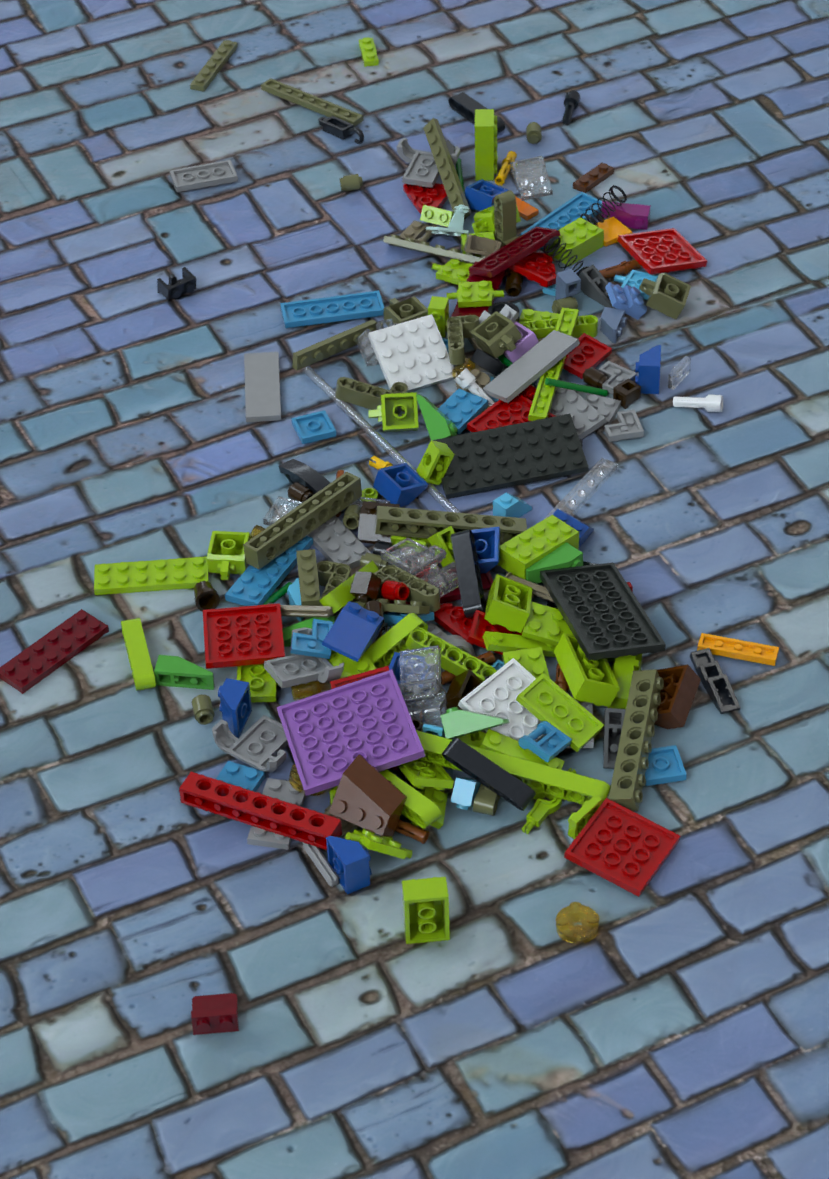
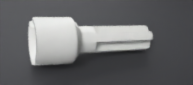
M465 368L454 381L463 390L468 389L472 394L487 399L488 405L492 406L495 402L475 382L476 377Z
M708 394L706 398L675 396L673 398V406L705 408L707 412H722L723 395Z

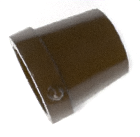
M200 581L195 585L194 600L197 608L200 611L215 609L219 605L220 597L211 583Z

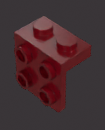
M235 993L193 997L191 1011L193 1035L239 1031L237 995Z

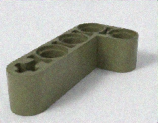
M511 190L494 197L495 240L501 242L500 248L518 238L516 229V197Z
M455 316L447 319L448 350L451 364L460 365L465 362L464 338H473L470 332L480 325L478 316Z
M341 377L337 380L335 396L339 400L367 409L377 410V406L381 405V395L407 393L408 386L403 382H396L390 390H386L348 377ZM397 409V412L395 411V414L399 415L401 409Z
M320 561L317 563L319 585L325 587L321 598L351 577V568L346 564L330 561ZM340 610L332 615L335 616V621L338 617Z
M386 565L374 573L381 579L376 600L384 598L381 594L383 583L387 580L403 582L408 586L410 592L406 601H421L422 605L430 606L429 612H435L440 609L439 589L432 584L394 565Z

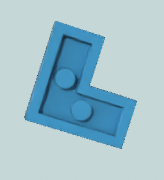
M313 619L311 635L293 632L290 653L330 659L331 649L323 646L322 643L333 626V622Z

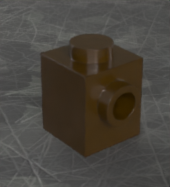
M356 571L350 593L359 602L376 601L381 579L372 572Z

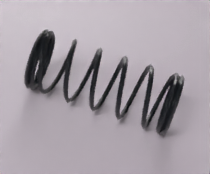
M613 185L609 192L603 194V198H599L597 203L592 204L591 209H587L586 214L583 213L580 217L586 216L588 222H590V219L598 227L596 220L588 215L587 211L592 210L594 217L603 223V216L593 209V205L597 204L601 213L606 217H610L609 211L598 203L599 200L603 199L608 209L615 212V206L611 201L604 198L605 194H609L611 200L617 206L625 203L627 196L620 187ZM613 188L618 189L623 194L624 201L614 194ZM611 195L620 202V205L612 199ZM605 200L611 203L615 210L609 208ZM599 205L608 212L609 216L602 212ZM593 211L597 212L602 217L603 221H600Z
M559 236L552 237L545 244L544 252L548 256H553V261L558 262V266L565 270L566 267L576 261L578 255L572 256L567 261L565 267H561L560 262L571 254L572 249L565 251L559 261H555L554 256L564 250L566 243L559 246L561 238ZM559 239L556 245L549 250L552 243L555 240ZM565 244V246L563 247V249H562L561 251H559L558 253H556V251H557L562 245ZM555 250L553 255L548 254ZM570 250V253L562 259L564 254ZM576 256L575 260L569 265H567L569 261ZM579 261V262L572 268V270H573L579 263L582 262V264H581L574 272H576L578 269H580L581 266L583 265V261ZM583 267L576 274L579 276L581 271L585 270L588 267Z

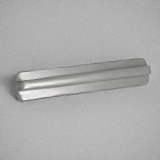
M303 842V848L328 885L331 887L338 885L339 877L319 847Z

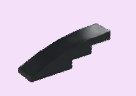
M291 459L279 465L280 472L290 475L291 482L302 484L312 490L313 494H316L330 484L324 476L298 460Z
M706 648L691 652L690 658L695 670L720 714L740 710L726 674H723L718 661L714 660L710 649Z

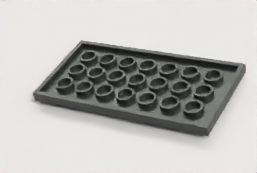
M571 414L433 440L447 444L455 454L444 477L441 478L446 499L588 472L589 469Z
M613 562L540 571L541 581L588 660L596 661L604 658L636 656L638 654L665 651V642Z

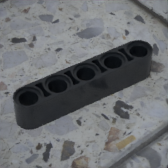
M464 92L449 97L448 100L450 107L474 125L475 109H487ZM497 116V133L505 130V124Z
M471 529L451 534V542L462 607L466 618L470 619L473 618L476 610L485 613L486 603L475 539Z
M456 737L452 739L442 752V756L451 764L521 811L526 809L536 795V792L528 785Z

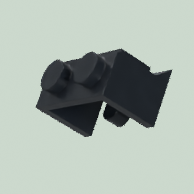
M184 267L182 268L183 278L177 280V277L171 274L169 275V284L167 285L161 278H158V293H161L168 301L173 298L178 299L181 295L187 292L192 293L196 289V277Z

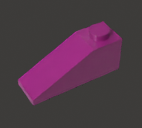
M602 201V205L610 213V217L602 214L603 217L607 219L615 217L629 228L648 229L650 205L622 203L621 206H617L612 202L616 208V211L613 212ZM605 201L609 208L615 210L611 203ZM602 207V212L609 216L608 212Z

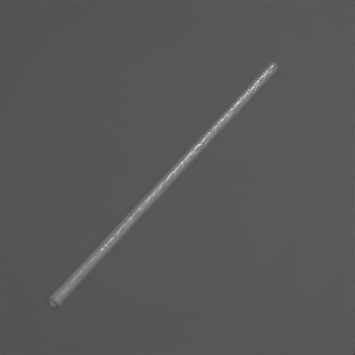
M310 366L301 369L398 464L407 463L416 472L417 469L352 406L345 401L337 399L335 396L336 391ZM428 483L425 491L447 512L461 513L437 488Z

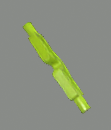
M569 768V769H568V772H571V773H575V774H576V770H575V769H573V770H572V768ZM546 794V798L551 801L541 798L537 799L533 808L526 816V823L521 828L522 831L529 834L534 826L539 827L549 814L556 812L561 807L563 799Z

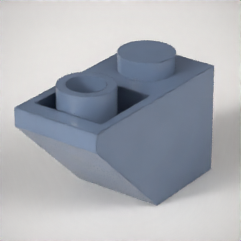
M571 268L556 273L555 300L569 296L572 297L580 293L581 279Z
M605 307L601 315L600 331L612 343L616 344L618 337L622 336L623 327L625 328L627 324L625 310Z

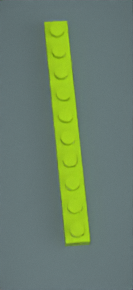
M562 308L555 330L572 336L579 310ZM566 356L540 376L528 415V421L548 418L557 387L545 385V379L559 380Z

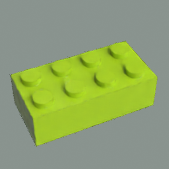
M475 109V181L482 179L490 181L494 180V174H497V115L494 116V109Z
M551 515L500 545L499 563L497 565L511 572L512 575L526 580L527 568L566 542L579 550V531Z
M563 633L554 650V654L574 699L579 702L593 703L596 706L610 707L620 687L607 659L588 660L574 635Z

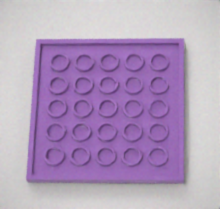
M393 670L276 707L306 796L338 786L342 774L359 754L379 772L425 757L423 747Z

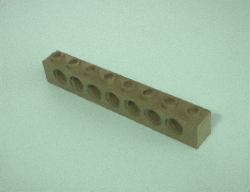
M349 472L344 473L243 544L245 562L257 569H261L362 496L361 478Z
M377 506L375 518V534L429 538L452 526L455 533L467 529L474 530L499 526L500 545L527 530L526 518Z
M657 669L633 671L608 798L633 812L639 810V804L643 800L642 788L646 784L645 772L649 768V753L652 752L651 740L655 735L654 723L658 719L657 707L661 703L660 691L664 687L663 678L659 676Z

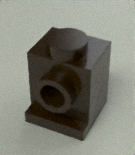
M630 379L613 387V399L621 401V407L627 409L629 404L641 398V386Z

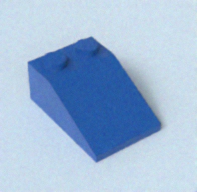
M349 601L340 612L322 645L358 662L377 638L384 617L379 616L374 611L361 607L357 603Z

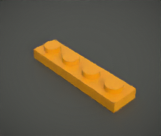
M701 633L697 646V651L709 648L713 655L775 666L779 654V647L705 633Z

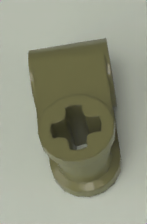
M481 784L474 798L473 812L494 816L501 797Z

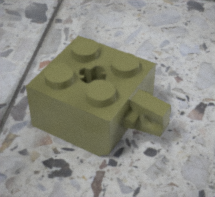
M666 273L658 275L655 282L644 278L639 290L649 295L646 303L647 306L668 317L677 319L686 304L691 285Z
M415 296L401 302L395 298L390 299L389 306L383 308L384 322L389 327L428 315V309Z
M497 311L470 332L479 348L494 358L501 356L506 350L512 352L517 348L514 344L522 338L516 325Z

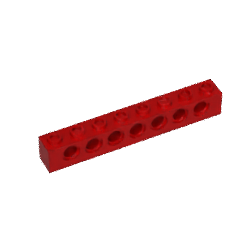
M190 772L179 788L181 803L327 850L326 837L340 838L342 835L341 819L216 780L203 774Z

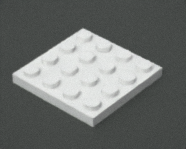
M432 314L369 332L368 334L389 389H391L394 383L403 382L408 386V393L455 379L458 376L453 364L450 363L448 351Z
M514 658L458 703L462 710L509 719L510 723L490 729L517 741L524 735H529L541 723L538 718L516 701L517 696L536 678ZM542 734L541 736H539V737H538L536 740H534V741L538 742L541 738H543V737L546 736L547 734H545V735Z

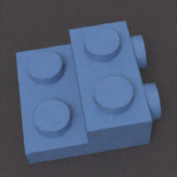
M611 282L605 286L611 304L616 309L625 310L627 315L636 320H639L646 313L647 306L644 305V298L636 287L626 284L622 288L620 285H614Z

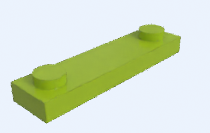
M485 631L483 635L486 649L489 651L509 652L518 649L542 647L544 656L556 657L554 654L556 646L522 637V635Z
M489 728L480 747L557 769H562L565 762L554 757L547 763L528 748H521L517 740Z

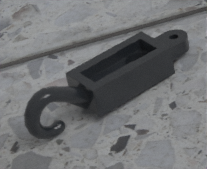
M334 116L318 119L323 131L341 139H346L356 132L359 140L355 139L354 141L357 144L363 143L364 134L360 128L354 127V124Z

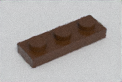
M600 163L573 182V188L587 193L614 174V167Z

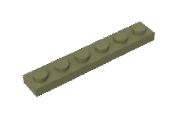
M224 40L190 83L191 90L205 91L238 48L237 42Z
M372 319L294 352L293 368L300 370L369 340L368 334L377 330V322Z

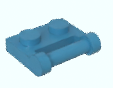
M542 721L529 735L521 737L518 743L521 748H528L548 763L567 748L572 739L547 721ZM542 734H544V735L547 734L545 737H543V738H542L541 740H539L538 742L534 741V740H536L539 736H541Z

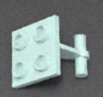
M465 205L455 206V213L447 228L426 227V230H432L431 234H444L448 236L468 234L469 230H463L464 214L469 212L467 210L469 207Z

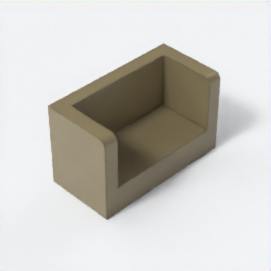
M467 234L464 251L489 256L500 249L501 242Z

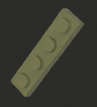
M315 549L296 551L301 605L321 606L319 602L320 590Z
M378 599V602L383 606V611L429 614L430 606L422 605L421 601H411L410 604H406V600H394V603H389V599ZM354 601V603L359 604L361 607H363L366 604L363 602Z

